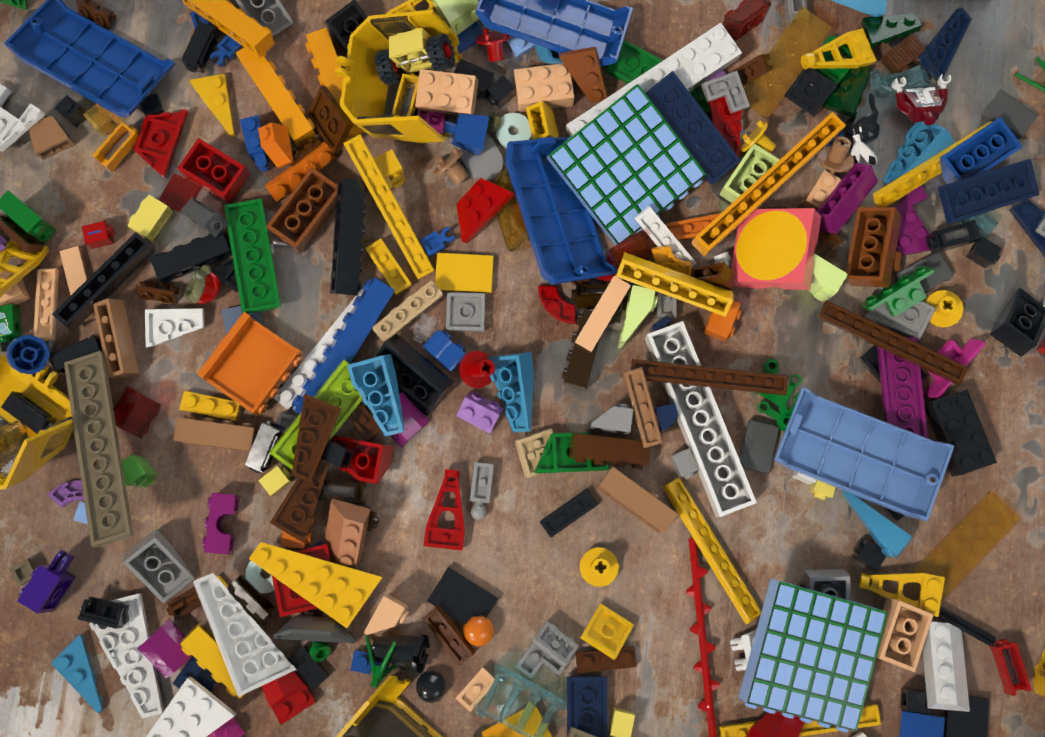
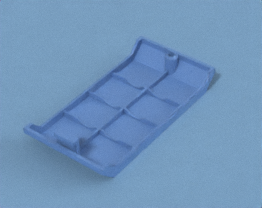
M802 387L774 461L785 468L905 516L928 521L954 446L948 443L933 441L817 396L809 389Z

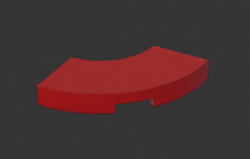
M538 286L539 298L545 310L561 322L575 324V304L564 301L558 293L557 286Z

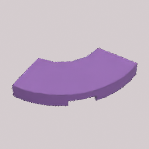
M82 481L65 482L54 488L48 496L61 507H66L69 503L77 500L84 501Z

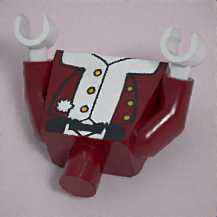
M941 74L937 80L940 89L938 87L902 89L906 85V79L902 77L898 83L896 78L892 82V88L897 91L895 96L898 110L907 115L912 122H924L925 125L934 124L939 114L946 107L948 99V89H946V86L951 81V75L947 76L945 82L942 80Z

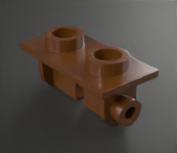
M76 0L79 14L100 26L111 29L110 21H115L117 17L114 11L104 6L98 10L100 4L92 0Z
M314 136L305 140L301 147L292 151L293 163L290 165H295L319 146L321 142Z
M144 280L143 282L140 281L139 286H135L139 298L177 304L175 294H178L179 287H176L174 284L162 283L159 289L158 282Z
M195 587L167 603L169 608L166 610L170 616L173 615L175 620H178L202 606Z

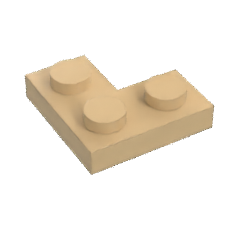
M546 429L514 440L526 478L538 475L534 471L549 435L553 434L552 429Z

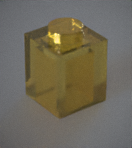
M95 104L83 114L103 137L111 134L118 126L98 104Z

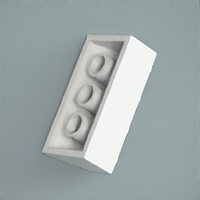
M931 622L923 646L927 706L931 709L969 712L962 630L950 623Z

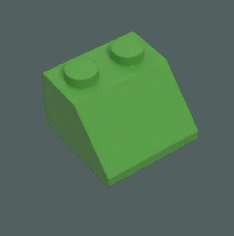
M132 454L122 461L126 486L146 488L153 484V479L158 476L145 457Z

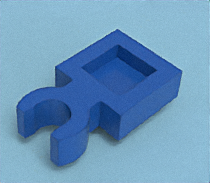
M226 35L217 45L219 51L213 52L210 58L212 61L220 58L217 65L222 67L227 57L232 60L236 56V52L244 47Z
M449 227L444 228L440 235L434 231L420 239V243L429 258L446 249L445 242L451 243L455 240L454 235L449 238L445 236L446 233L450 232Z

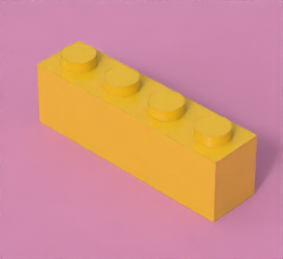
M199 622L183 638L181 649L188 656L193 655L197 659L196 663L205 670L207 668L212 673L211 676L216 682H222L227 687L226 690L230 695L241 699L243 695L238 696L213 633Z

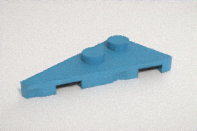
M81 634L51 664L97 713H101L104 710L101 695H98L94 669L90 664V655L86 652L83 641L85 637Z

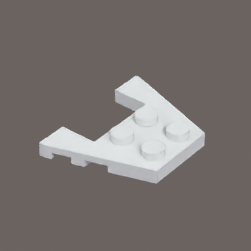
M0 84L1 152L7 149L46 114L31 103L20 119L1 108L12 92L2 84Z

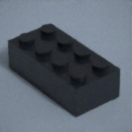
M968 389L924 404L937 441L954 446L948 463L952 477L997 463Z

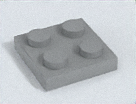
M447 292L446 331L484 332L485 293Z

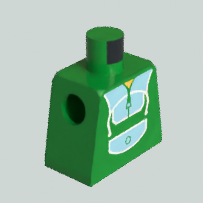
M13 304L0 307L1 352H6L11 340L22 336L20 308Z

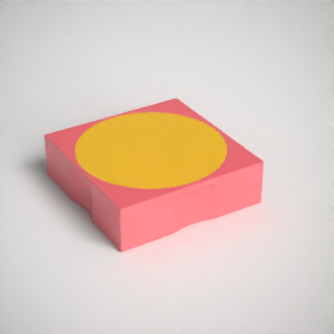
M814 208L756 209L737 228L731 271L736 275L734 286L737 288L754 289L776 287L788 290H810L814 269V251L818 242L821 215Z

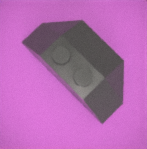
M304 611L302 614L295 615L273 637V639L352 644L357 641L356 636L349 628L344 627L324 612L321 615H314V611Z

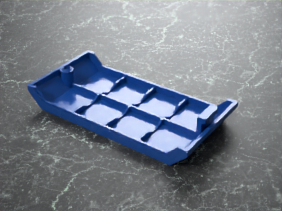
M46 0L5 42L6 47L24 63L121 118L129 117L175 66L174 61L170 59L160 60L68 8L62 0Z
M480 0L475 13L487 28L559 53L596 47L601 67L617 62L633 8L625 6L614 10L589 0Z
M547 137L534 140L509 141L507 143L505 163L542 278L554 285L615 275L617 273L616 268L606 261L592 216L546 158L570 137Z

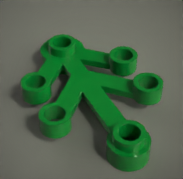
M768 359L764 362L763 371L765 373L778 374V361ZM769 363H773L775 369H770ZM794 374L789 378L786 396L753 392L778 406L779 413L771 409L766 401H762L757 405V410L759 413H765L775 419L779 429L784 432L787 427L784 424V419H790L799 393L794 396V403L788 411L786 403L796 386L802 382V378L798 374ZM793 377L798 379L797 384L793 383ZM761 404H764L766 406L765 411L761 410Z

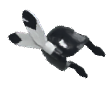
M872 93L869 94L868 100L872 112L860 118L856 124H854L856 118L853 117L845 122L847 135L851 142L854 143L851 150L854 164L860 163L861 155L869 164H877L875 154L866 145L876 140L880 131V125L877 124L878 110Z

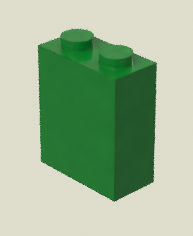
M9 190L0 198V209L27 233L42 243L53 237L57 229L23 200Z

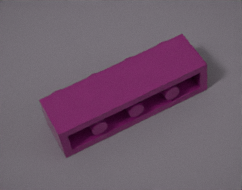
M855 163L820 206L817 212L821 215V231L837 234L877 184L878 180L872 165Z

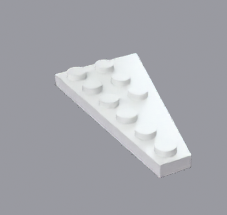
M214 573L193 581L238 696L297 670L272 643L271 639L254 619L247 614L241 604L234 599Z
M139 593L111 600L112 602L129 605L124 627L115 629L94 623H89V625L99 638V643L113 668L120 675L122 684L128 689L131 695L130 698L141 717L146 718L164 712L156 667L137 648L150 637L142 594Z
M189 677L146 737H207L236 716L237 713L194 678Z

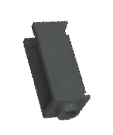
M191 197L181 209V212L191 218L192 222L215 237L228 223L217 212L194 197Z

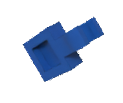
M354 650L350 671L370 675L371 663L369 653ZM375 660V665L381 666L383 661Z

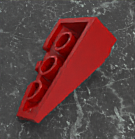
M776 711L775 714L766 712L764 717L750 727L746 737H799L805 722L800 720L798 716H794V719L781 715L782 712Z

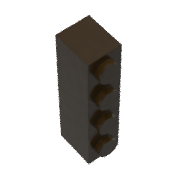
M586 309L583 310V314H578L576 325H579L578 332L573 333L571 343H574L573 351L569 350L566 361H569L568 369H563L561 377L564 380L563 385L586 391L599 343L598 340L592 352L575 343L593 312Z

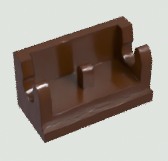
M760 54L729 72V74L737 71L744 86L772 70L773 65H769L767 62L770 59L769 54Z

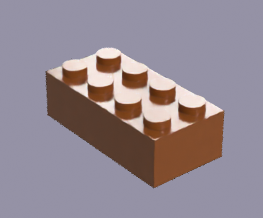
M311 167L266 225V228L275 237L301 254L336 208L337 184Z
M858 207L846 268L848 275L845 279L851 286L889 288L902 215L896 207Z

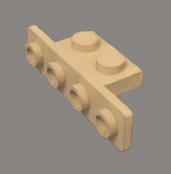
M433 281L428 282L416 293L408 296L401 305L393 308L386 317L372 327L373 331L383 342L387 341L440 299L443 293Z

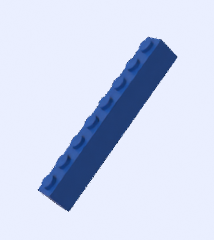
M371 278V280L368 279L362 288L364 291L361 296L358 295L352 304L354 308L351 313H346L342 320L344 322L341 329L338 328L333 334L332 338L334 340L332 344L325 347L322 353L324 357L314 365L312 369L313 375L310 379L307 378L302 385L303 391L293 399L292 409L295 412L301 413L304 394L314 397L343 359L349 364L352 362L395 290L377 278Z

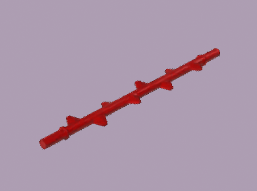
M689 538V560L691 561L693 586L686 590V594L695 600L697 623L690 627V632L697 634L699 638L701 661L694 665V670L702 673L705 699L698 703L697 706L707 714L706 721L709 737H717L712 692L720 687V684L711 679L708 656L716 647L707 641L704 615L712 609L711 606L703 603L700 578L706 575L708 571L699 566L697 544L693 538Z

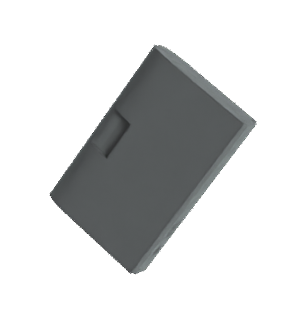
M1002 89L996 93L982 112L992 121L1001 117L1017 139H1021L1038 117L1036 113Z
M940 253L930 254L897 273V277L900 279L903 276L912 274L920 266L934 268L935 273L920 281L924 292L954 276Z
M748 420L740 456V463L744 469L769 474L779 427Z

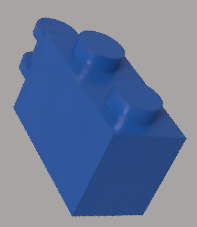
M258 115L240 119L248 154L258 169L265 172L269 169L267 158L270 157L260 144L258 128L262 127L263 123Z

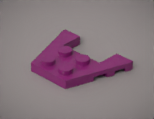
M922 185L908 193L896 206V209L902 215L896 251L900 252L901 256L930 251L925 238L929 233L912 207L928 198ZM951 233L942 235L944 242L955 240Z

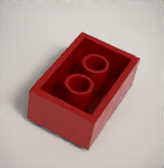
M200 138L197 139L177 168L183 176L228 204L232 202L250 176V172L244 165Z

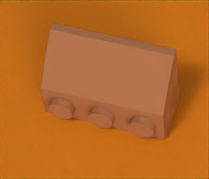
M332 498L324 544L329 545L331 557L336 564L356 569L363 554L371 509Z

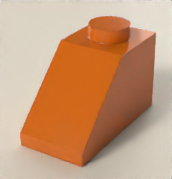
M271 122L258 128L261 147L277 168L293 163L288 127Z

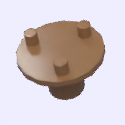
M836 137L832 146L824 147L817 154V160L823 167L830 170L831 174L851 170L854 165V158L848 153L851 141L845 137Z
M455 147L452 149L453 153L445 160L442 156L437 159L439 163L436 164L437 167L433 174L438 175L445 171L457 185L468 176V173L458 161L464 151L462 149L458 150Z

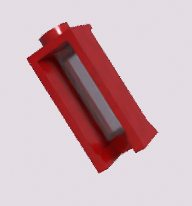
M1000 639L995 641V645L989 646L1004 687V693L1014 696L1017 695L1016 691L1018 690L1032 691L1017 643L1008 641V639Z

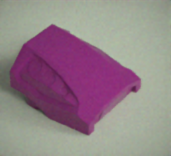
M403 392L399 394L405 431L389 435L401 448L421 428L429 423L428 419Z
M170 619L137 647L165 679L175 673L192 657V655L188 656L181 649V642L185 635Z

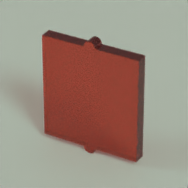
M174 173L158 200L167 205L171 210L182 213L181 209L191 197L196 198L202 187L191 182L188 178L185 179Z

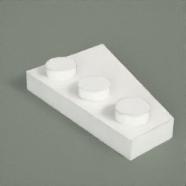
M203 308L145 310L146 348L205 328V311Z

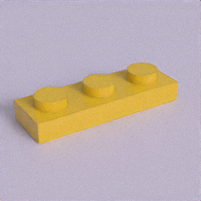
M381 238L365 248L389 286L395 290L396 296L412 286Z
M184 391L179 410L237 422L241 405L231 400Z

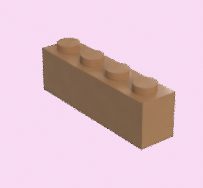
M108 298L94 303L93 306L108 378L125 379L139 374L124 300Z
M184 415V418H177L173 441L250 452L259 430L253 428V424L242 423L241 426L234 425L233 421L223 420L222 423H215V419L203 418V421L196 420L195 416Z

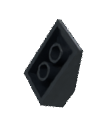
M352 0L324 21V24L348 53L347 47L350 35L367 18V15L357 1Z
M1017 289L995 321L990 335L1018 356H1023L1037 346L1045 325V307L1023 289Z

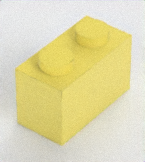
M148 195L140 203V208L136 214L131 216L127 226L153 242L173 211L164 203Z

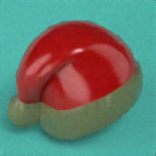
M203 265L201 269H196L186 287L184 297L194 304L210 303L220 293V280L217 275L211 272L210 266Z

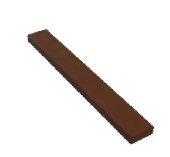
M828 300L824 301L817 316L818 319L956 385L962 383L968 369L967 366Z
M638 359L631 360V370L643 367L646 381L787 395L788 375Z

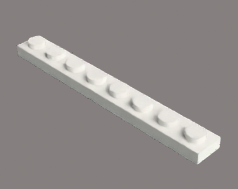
M361 289V290L359 291V293H358L359 296L362 295L364 289ZM357 296L354 297L274 397L277 402L289 411L293 407L292 401L297 394L300 395L303 391L302 385L307 378L310 379L313 375L312 369L314 365L324 357L322 353L325 347L332 344L334 340L332 338L333 334L338 328L341 329L344 322L342 320L347 312L351 313L354 308L352 304Z

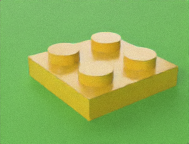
M600 603L580 638L614 660L634 624Z

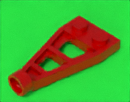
M445 469L444 480L426 524L423 545L425 547L463 551L465 526L459 486L460 471ZM448 478H455V480L450 482ZM450 491L455 494L454 507H444L442 505L445 492ZM443 511L453 513L455 519L454 528L445 529L438 527L437 521Z

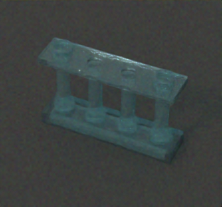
M495 663L491 670L495 673V679L481 706L478 704L472 706L476 710L475 714L483 719H486L488 716L523 737H543L555 711L565 710L568 703L501 664ZM508 680L513 683V688L499 716L488 711V708L501 683ZM524 689L530 693L529 697L531 698L517 725L514 726L507 722L506 718L517 696ZM542 699L548 703V709L535 735L532 736L523 731L537 702H540Z

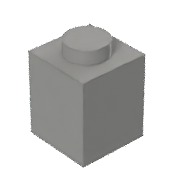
M690 448L669 457L679 478L684 476L685 480L696 475L695 471L699 470Z

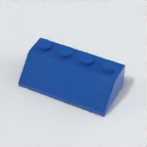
M999 117L940 157L943 179L949 184L985 173L1023 146L1003 119Z

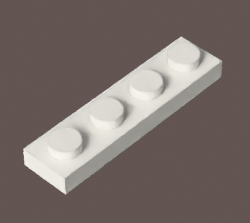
M649 205L634 217L658 247L670 245L672 253L676 258L682 261H690L692 267L696 264L695 260Z

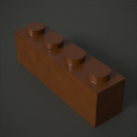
M575 433L571 435L569 458L575 459L576 463H586L589 460L594 461V465H605V462L612 463L613 467H624L625 464L631 465V469L642 470L643 466H649L651 446L644 448L642 441Z

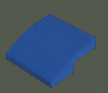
M902 710L900 737H943L945 717Z

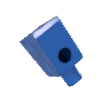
M459 114L455 123L445 121L443 132L453 134L452 145L479 156L483 151L489 117Z

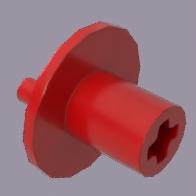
M484 28L483 34L477 36L475 41L477 44L486 45L489 61L496 62L505 59L503 42L511 39L512 36L499 31L489 32L488 28Z
M471 351L464 355L460 361V377L471 388H484L491 382L490 376L495 371V365L491 360L487 359L489 356L485 352Z

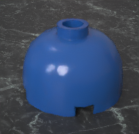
M32 335L17 337L10 342L6 350V358L9 365L19 373L25 374L38 373L44 369L50 356L49 348L44 340Z

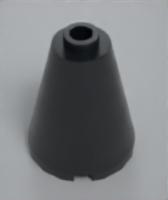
M428 635L379 636L373 641L372 651H374L375 656L384 660L389 648L395 641L397 644L388 662L413 675L419 676L424 671L428 660L426 648H430Z

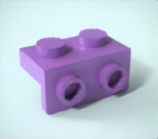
M470 391L465 396L456 416L490 434L504 408L495 401L483 398L480 393Z

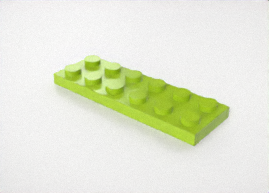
M344 359L314 395V398L341 408L329 440H331L363 399L358 390L352 385L347 367L350 364ZM301 413L269 451L271 455L291 470H293Z

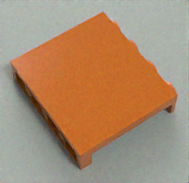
M243 312L198 371L197 375L258 416L267 409L269 400L278 394L280 385L290 378V372L294 366L297 367L301 363L303 353Z

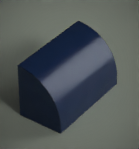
M675 403L654 409L660 434L667 430L676 419L677 408Z

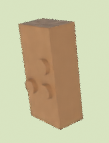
M614 467L609 469L596 487V489L658 534H664L678 515V513L658 500L659 496L655 492L644 490L636 481L629 479Z

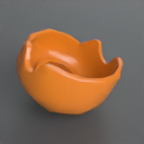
M484 616L471 617L463 625V636L471 645L476 647L484 646L494 636V625L489 618Z

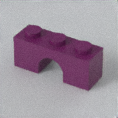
M212 493L211 497H209V517L207 516L205 520L207 533L202 542L205 553L233 555L235 535L223 532L221 521L227 515H238L239 495Z

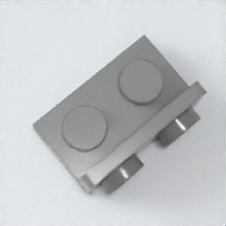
M548 621L540 628L532 641L563 667L567 665L579 647L571 637L565 636L556 625Z

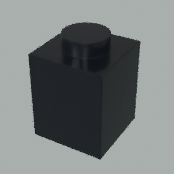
M504 75L487 88V100L492 106L496 105L498 109L516 96V88Z
M68 95L54 108L76 128L89 115L81 105Z
M981 237L973 243L966 257L983 268H987L998 262L1000 259L998 254L1002 248Z
M328 440L321 459L339 468H349L356 450L337 441Z
M869 540L859 541L853 548L854 554L852 557L871 570H878L887 557L881 552L879 547Z
M901 688V709L931 714L932 709L927 706L925 690Z

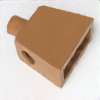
M45 114L44 117L29 129L34 152L42 160L75 146L71 137L54 116L47 117Z

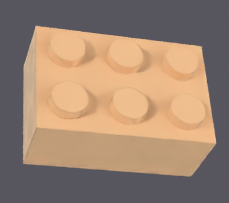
M564 64L514 69V83L519 113L527 112V107L540 101L548 104L553 109L573 106L574 94L571 74Z
M420 69L415 107L424 112L430 111L456 116L459 114L474 115L479 80L473 75Z
M886 598L883 611L888 612L876 658L915 672L933 614L902 601Z

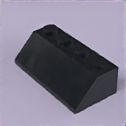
M396 333L383 343L376 357L391 354L399 393L403 392L417 409L428 416L448 393L454 381Z

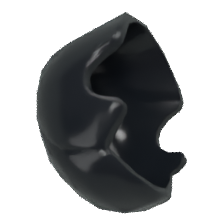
M431 670L422 673L418 677L416 691L419 698L424 702L432 704L439 702L444 697L446 682L439 672Z

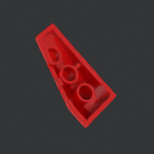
M335 435L330 440L337 441L356 450L349 468L340 469L348 472L359 481L378 484L391 465L394 446Z

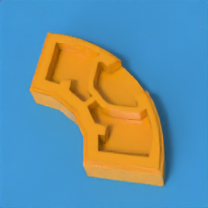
M670 245L651 248L656 264L688 276L691 275V262L676 258L672 253Z

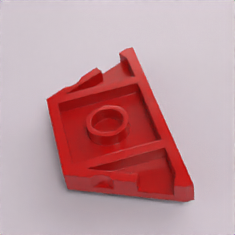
M185 109L171 114L170 112H165L160 115L146 116L134 147V151L164 178L167 176L188 116V111Z
M480 178L456 203L461 241L468 243L515 193Z

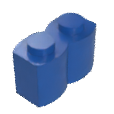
M437 330L423 345V349L452 373L460 365L464 355H466L464 353L466 349L459 343L455 345L451 341L452 337L445 330L442 332Z

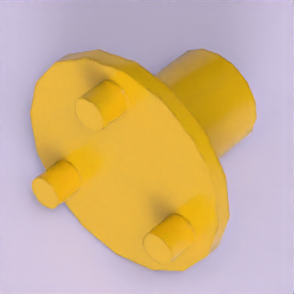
M759 120L757 122L758 127L749 136L744 134L741 137L744 139L740 148L742 152L748 150L753 144L758 145L768 153H771L776 147V144L764 134L768 123Z
M936 291L925 301V303L936 307L929 321L934 326L941 328L951 327L962 317L963 303L951 291Z
M596 547L588 550L580 560L579 569L581 576L588 584L603 587L615 580L619 565L617 558L611 551L606 548Z

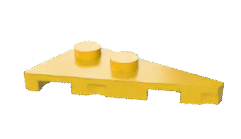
M225 74L189 80L190 84L231 137H235Z

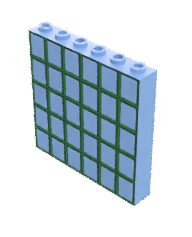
M639 84L633 86L546 157L615 246L621 245L622 247L631 241L630 237L634 233L638 235L643 231V228L634 217L648 205L660 217L659 213L661 211H668L675 205L673 202L677 198L681 200L688 195L689 192L687 190L692 186L694 188L699 186L703 182L702 178L706 176L705 172Z
M770 578L738 698L744 701L745 706L757 709V706L763 707L764 711L772 714L778 711L782 712L781 715L794 719V716H798L800 720L807 723H812L813 720L817 721L818 725L830 728V725L842 732L848 733V730L857 732L888 612Z

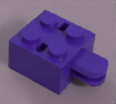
M61 550L56 554L50 565H40L35 568L31 574V580L21 589L17 602L37 614L54 612L75 579L74 575L66 571L74 556Z

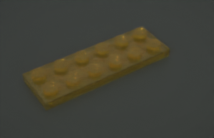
M802 6L768 53L770 59L767 62L769 65H773V69L744 87L750 104L749 108L767 120L802 71L801 56L815 51L832 27Z
M989 491L911 573H927L945 577L942 602L1021 518L993 491Z

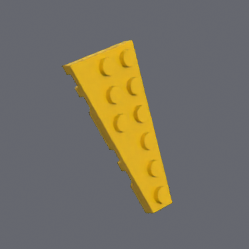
M260 542L249 557V560L346 628L350 626L383 578Z

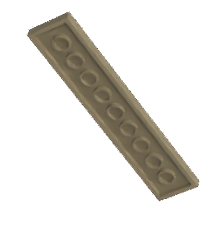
M102 351L64 362L91 547L93 548L134 536L108 373Z

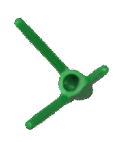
M366 635L372 673L370 687L377 689L379 683L383 681L388 673L397 667L391 665L389 668H385L397 643L395 641L392 643L381 666L375 665L369 635Z

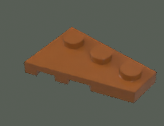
M596 47L561 52L559 54L560 59L590 103L603 101L609 97Z

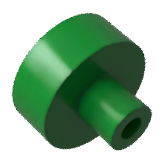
M314 641L309 653L314 661L320 662L329 657L331 648L327 642Z

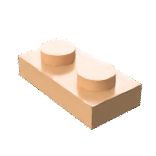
M482 667L456 696V699L471 712L498 680Z

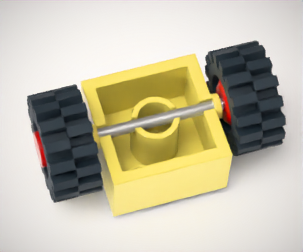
M415 28L408 32L390 36L389 49L378 51L375 55V64L377 65L375 68L379 72L377 73L378 77L381 76L380 80L384 84L389 85L400 82L402 74H405V72L409 74L428 68H434L435 71L439 72L453 68L455 65V52H453L454 47L451 46L452 42L446 34L431 37L423 28Z

